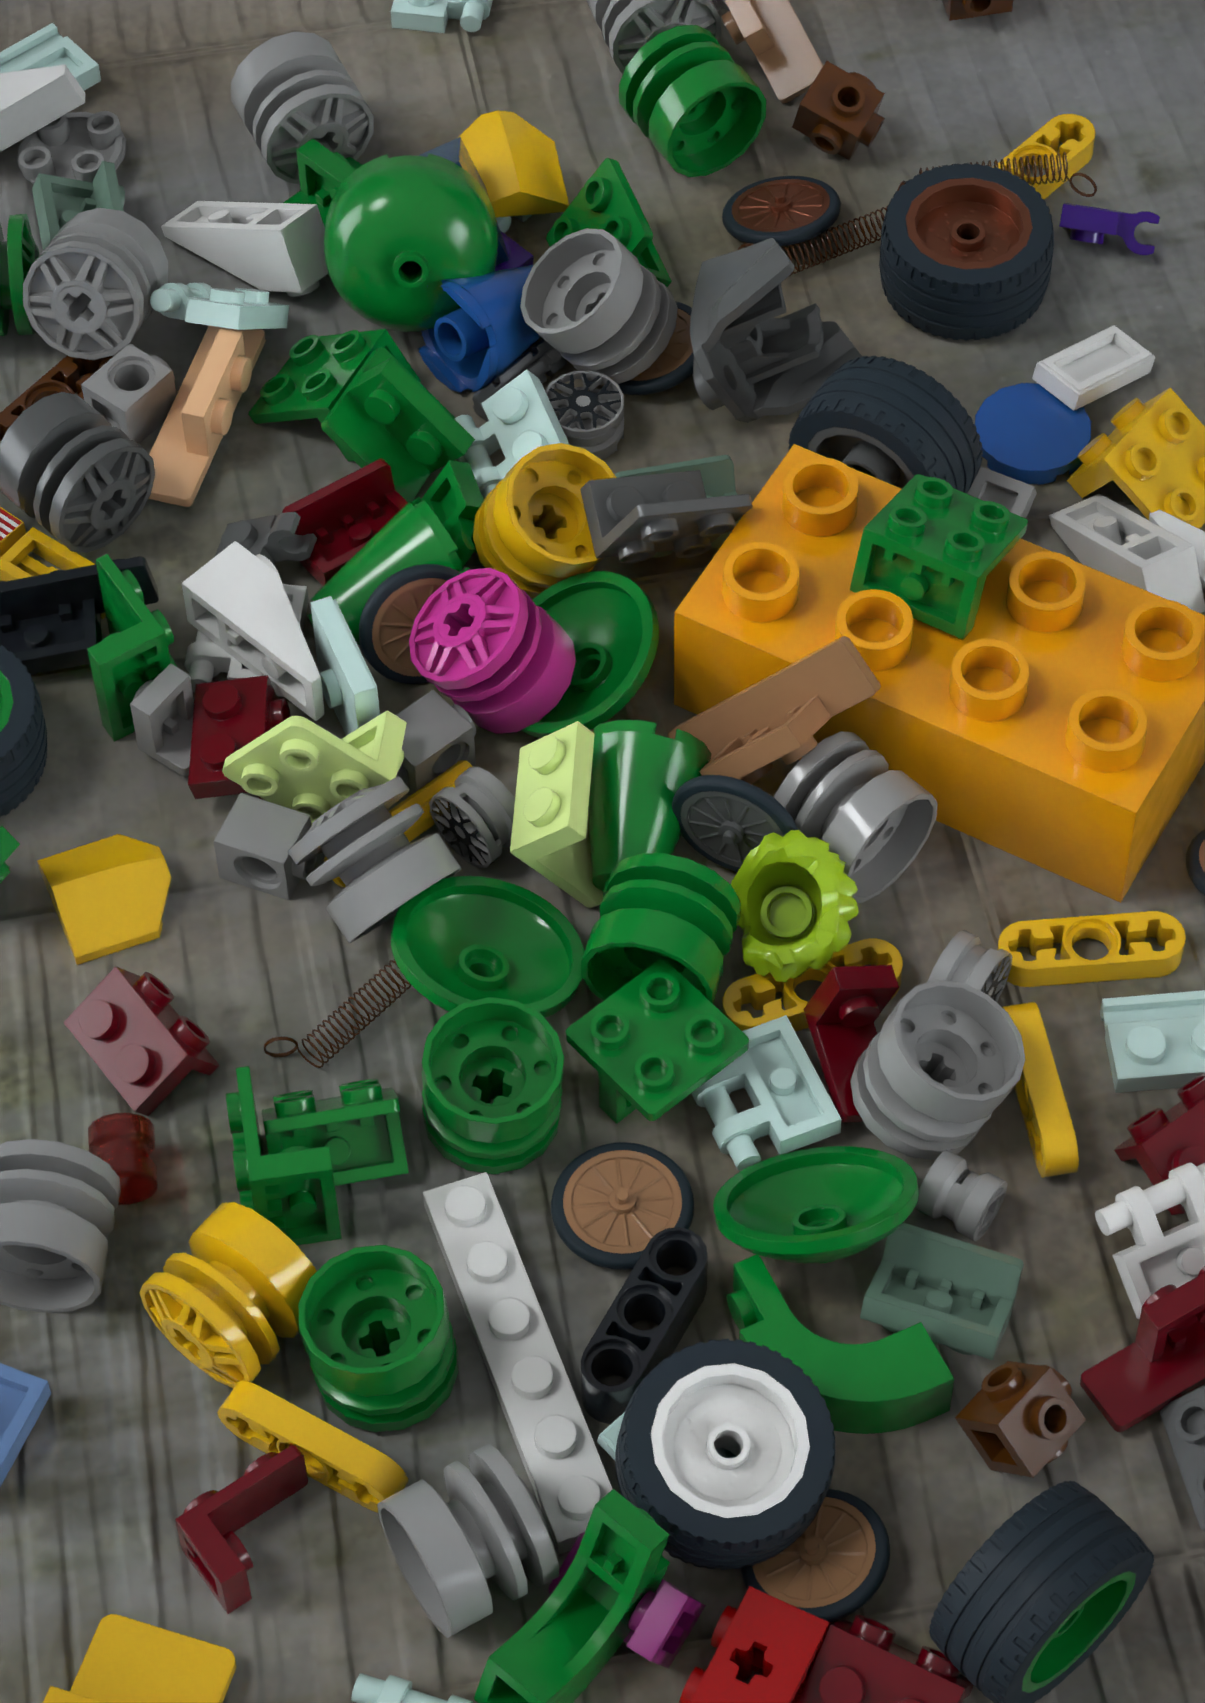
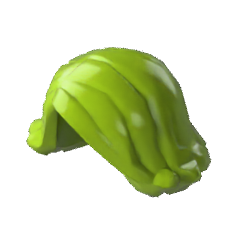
M790 830L784 836L774 832L765 835L761 844L750 850L739 871L731 881V885L741 901V917L738 926L743 930V960L746 965L755 969L756 974L766 976L770 972L776 982H786L790 978L800 977L809 968L821 970L832 959L833 953L839 952L849 943L852 933L847 921L855 918L859 913L857 901L853 898L858 889L855 881L844 872L846 862L840 860L838 854L829 852V843L816 837L807 838L800 830Z

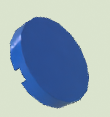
M1020 383L1001 388L984 400L975 415V425L977 433L980 435V442L982 443V457L987 460V467L992 471L1027 484L1043 485L1054 482L1057 475L1064 474L1068 470L1069 475L1082 465L1077 455L1091 441V420L1085 408L1081 407L1073 411L1040 384Z

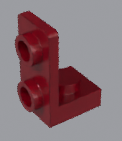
M892 965L833 967L803 1009L833 1104L842 1119L841 1122L844 1123L863 1122L853 1103L850 1081L857 1060L868 1048L871 1040L877 1035L874 1025L875 1020L899 989Z
M295 1444L280 1453L270 1452L257 1458L248 1466L242 1477L220 1491L210 1490L199 1495L188 1504L183 1514L175 1519L182 1551L227 1614L252 1599L247 1571L253 1568V1562L246 1548L234 1532L308 1484L304 1455Z

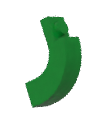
M753 1255L733 1264V1292L727 1294V1303L732 1318L739 1328V1340H743V1342L751 1341L758 1346L764 1345L772 1351L776 1350L781 1353V1356L784 1358L788 1357L793 1361V1364L799 1366L806 1376L808 1375L813 1384L818 1387L820 1396L824 1397L826 1406L830 1411L834 1431L854 1434L893 1432L918 1425L950 1411L954 1377L922 1322L869 1343L845 1344L830 1341L814 1334L796 1319L759 1255Z
M612 1489L595 1504L577 1554L556 1589L533 1617L488 1657L474 1700L477 1703H573L603 1669L631 1630L628 1628L629 1621L640 1600L650 1590L656 1592L670 1564L662 1556L670 1534L656 1524L655 1520L645 1510L635 1507L615 1489Z

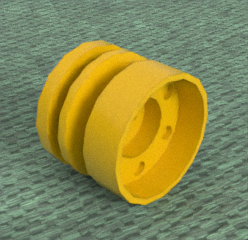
M563 443L537 447L522 457L510 469L504 479L485 497L475 514L473 540L480 562L485 568H492L507 574L531 598L537 597L541 592L563 579L580 573L590 572L604 558L596 559L580 489L589 480L617 477L606 462L585 448Z
M236 1202L222 1203L192 1233L188 1242L192 1255L173 1253L165 1262L164 1272H155L142 1285L139 1293L145 1310L168 1341L191 1363L214 1380L234 1389L239 1381L253 1382L261 1370L260 1364H269L276 1357L280 1350L276 1335L282 1338H294L299 1333L298 1303L309 1279L317 1270L300 1248L272 1222L253 1209Z

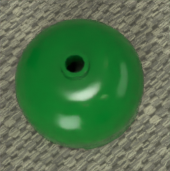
M428 153V157L406 155L388 158L387 154L375 158L349 175L340 185L330 203L324 232V254L329 276L346 304L371 323L401 332H421L427 329H434L435 322L439 318L461 308L446 291H443V288L440 286L442 285V280L481 276L495 271L498 256V233L495 212L490 199L470 173L443 157Z

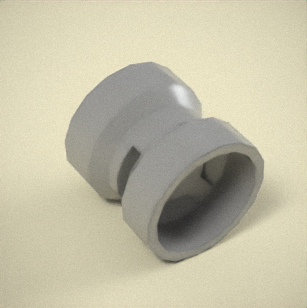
M945 1150L938 1156L926 1174L919 1189V1199L915 1208L933 1219L943 1216L947 1217L950 1221L954 1222L958 1233L976 1242L985 1234L997 1215L1004 1200L1008 1183L990 1172L979 1175L974 1171H970L964 1158L949 1150Z

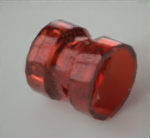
M113 1113L93 1121L88 1127V1150L107 1162L120 1177L121 1192L118 1205H130L152 1197L157 1191L158 1180L157 1166L149 1158L155 1150V1131L150 1119L133 1113Z

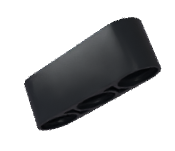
M675 1227L656 1233L647 1244L583 1352L580 1361L582 1402L587 1413L599 1422L612 1424L625 1412L630 1398L643 1379L661 1361L673 1354L704 1301L707 1292V1247L702 1238L692 1230ZM679 1266L686 1268L690 1272L674 1276L665 1273L663 1270ZM641 1320H649L657 1323L659 1326L651 1330H639L632 1327L631 1324ZM606 1375H618L624 1377L627 1381L620 1385L608 1386L600 1383L598 1380Z

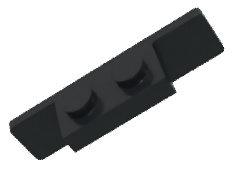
M138 556L112 560L121 572L128 569L135 576L142 590L145 605L159 601L157 585L144 557ZM96 564L69 570H57L48 574L11 581H0V646H4L9 652H13L15 657L19 658L22 664L26 666L30 675L90 664L87 648L102 641L101 613H105Z

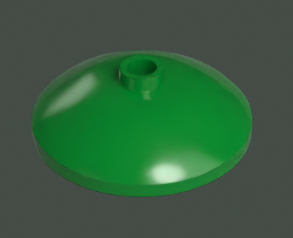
M591 571L563 579L533 599V602L537 606L542 607L572 639L576 664L571 683L559 703L539 722L521 730L531 736L542 738L577 721L589 730L600 723L608 721L621 711L636 695L653 664L659 641V621L652 601L635 582L621 574L607 571Z
M480 876L444 878L401 905L395 916L391 931V948L397 966L407 981L420 994L446 1012L451 1011L463 1002L494 997L519 1001L541 1013L544 1018H547L563 1009L573 999L579 989L582 980L581 960L584 948L578 933L569 920L555 906L541 896L521 886Z
M817 1147L777 1155L743 1169L726 1181L719 1189L714 1198L713 1209L716 1225L722 1235L748 1252L792 1263H828L854 1255L898 1229L916 1207L919 1199V1188L913 1168L895 1155L864 1147Z

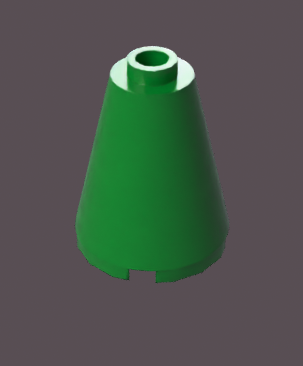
M418 497L408 502L310 600L313 602L329 596L333 600L336 599L357 645H360L359 623L364 606L374 590L388 577L405 568L423 564L443 565L460 573L466 572L470 568L466 567L464 569L456 553L458 548L427 502L425 500L421 501V498ZM311 612V613H309V614L306 615V616H307V618H308L310 624H311L312 627H313L312 612Z
M615 720L600 723L594 727L593 733L595 736L588 812L592 882L596 888L603 891V897L607 893V883L611 872L621 860L642 853L673 854L681 836L680 825L672 809L673 797L682 784L692 778L702 776L699 771L711 761L712 755L706 744L690 733L676 729L675 739L655 734L657 723L644 720Z

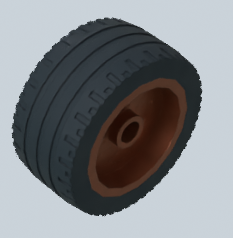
M975 163L942 165V167H935L932 170H926L922 174L914 176L913 179L906 181V184L902 185L899 191H896L893 198H891L882 225L879 268L882 288L885 296H887L888 303L892 305L893 310L897 311L898 315L903 317L907 323H911L915 328L922 329L925 333L928 332L934 336H942L945 339H964V341L971 339L980 340L982 338L989 339L1018 328L1020 324H1024L1038 310L1049 284L1054 250V230L1050 209L1046 206V201L1041 198V194L1036 192L1035 188L1030 186L1028 182L1021 180L1017 175H1012L1010 172L1003 171L997 167L992 168L988 165L982 166Z

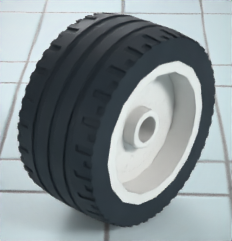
M715 1339L709 1340L706 1343L699 1342L692 1346L689 1345L680 1352H674L651 1370L636 1388L627 1405L618 1434L615 1452V1466L621 1495L635 1507L645 1510L655 1520L656 1524L670 1534L664 1550L671 1557L680 1559L686 1564L689 1562L700 1568L728 1570L741 1569L743 1566H754L755 1564L767 1561L793 1544L806 1531L825 1499L835 1466V1435L830 1411L826 1406L824 1397L820 1396V1391L813 1384L811 1378L808 1375L806 1376L799 1366L793 1364L792 1360L788 1357L784 1358L776 1350L772 1351L764 1345L758 1346L754 1342H743V1340L739 1339L735 1341ZM715 1448L727 1449L735 1454L736 1457L724 1458L717 1453Z

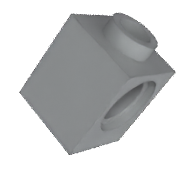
M130 343L81 384L84 401L102 414L112 427L119 428L130 440H134L138 444L165 421L176 398L175 376L170 366L162 358L156 355L150 356Z
M431 690L396 714V716L407 722L402 745L404 760L396 777L399 776L403 779L410 790L407 793L409 796L460 760H467L472 766L476 764L474 744L476 728L471 717L459 705L454 704L451 706L435 690Z
M240 793L214 840L219 877L289 900L300 879L306 880V877L314 871L318 860L317 855L300 865H296L287 852L311 828L310 815Z

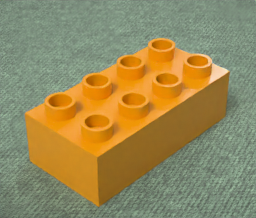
M793 444L752 502L753 507L742 516L674 612V705L698 715L831 642L846 636L852 641L879 681L881 687L873 696L831 717L813 735L817 743L840 731L855 733L865 741L870 750H876L883 755L889 764L888 771H903L933 795L938 803L936 821L1121 903L1205 762V615L1191 610L1181 603L1167 600L1076 562L1064 554L1052 552L1024 539H1020L987 575L974 627L962 640L914 619L908 604L891 592L878 589L863 590L856 593L850 591L863 529L894 498L901 488L853 469L838 460L827 458Z

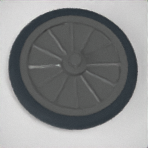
M703 775L692 778L679 787L672 801V809L679 822L680 832L684 839L707 859L736 872L739 871L750 850L759 846L765 835L774 832L784 836L790 830H798L791 815L774 797L748 782L733 777Z

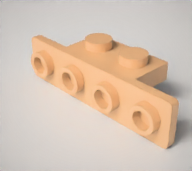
M208 326L149 454L153 458L155 478L151 495L148 499L183 507H190L193 504L223 435H226L230 429L233 413L240 397L250 384L252 371L266 342L264 330H235Z

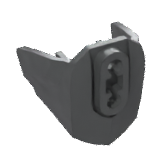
M773 238L702 262L695 287L690 318V338L694 354L693 377L701 400L711 410L725 405L735 417V420L747 423L763 416L789 415L803 409L826 379L838 368L851 359L862 358V355L835 321H821L820 308L816 303L784 317L774 318L786 313L781 282L793 272L795 266Z

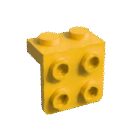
M1171 387L1144 404L1137 397L1126 404L1111 419L1116 429L1108 437L1105 433H1102L1081 450L1077 457L1083 464L1069 477L1067 482L1083 498L1113 480L1148 520L1150 513L1160 509L1200 529L1205 523V426Z
M110 1614L103 1617L99 1622L71 1690L67 1691L50 1685L43 1703H223L236 1671V1660L233 1652L228 1648L121 1615Z

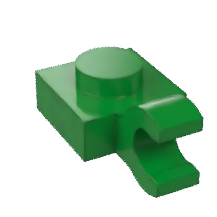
M449 460L421 500L427 502L458 548L456 553L464 566L474 552L477 553L473 540L475 514L484 500L470 464Z

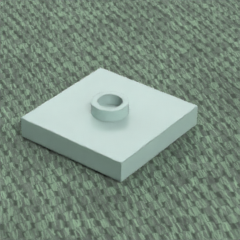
M329 596L310 602L318 671L321 676L322 693L329 708L334 709L347 736L380 715L378 690L336 599L333 600Z

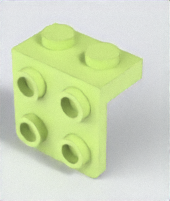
M387 710L340 739L305 717L291 716L226 757L222 772L225 777L242 786L250 794L259 796L268 802L309 814L312 825L325 812L359 790L378 786L396 778L397 772L404 760L402 745L407 722Z
M577 721L520 748L510 853L587 908H593L600 905L603 898V891L596 888L592 882L588 812L595 734Z

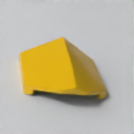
M497 110L481 114L459 136L486 187L496 218L564 212L569 206L555 142L516 113Z
M116 834L37 860L39 870L77 965L160 938L163 925L162 917L172 878L165 858L158 846Z

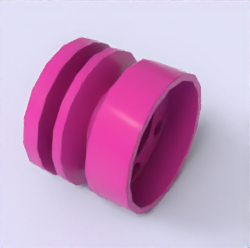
M492 568L468 570L447 580L428 597L414 620L409 638L411 661L420 674L427 681L434 684L443 695L451 698L454 704L462 707L478 727L495 734L518 732L539 722L559 703L571 683L576 664L574 644L565 630L542 607L537 606L530 596L520 589L507 574Z

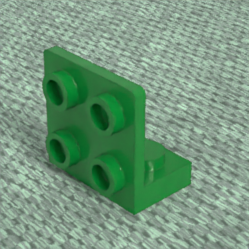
M386 329L361 332L351 330L343 334L327 336L309 335L293 345L289 351V359L278 374L263 385L260 390L261 396L248 412V415L255 424L318 418L322 424L372 351L379 347L386 348L420 383L421 380ZM337 445L348 462L354 461Z
M917 474L864 527L850 591L856 593L863 590L878 589L891 592L908 604L914 619L963 640L974 627L987 575L1024 536L1028 520L1011 513L1005 506L999 503L983 501L959 491L945 480Z
M105 554L95 559L110 635L100 643L87 648L102 726L115 742L135 732L130 703L133 701L138 689L145 682L154 680L170 663L176 667L177 665L169 653L168 646L174 643V636L166 618L158 609L152 612L149 611L144 604V596L140 585L132 572L128 569L121 572L109 555Z
M237 1067L236 1075L239 1092L226 1093V1104L230 1132L233 1138L234 1151L232 1153L240 1204L253 1209L272 1222L297 1246L342 1239L330 1147L310 1148L306 1146H293L276 1154L263 1155L250 1067Z

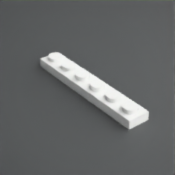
M487 1172L424 1191V1207L559 1555L572 1549L579 1535L585 1532L595 1504L612 1490V1486Z

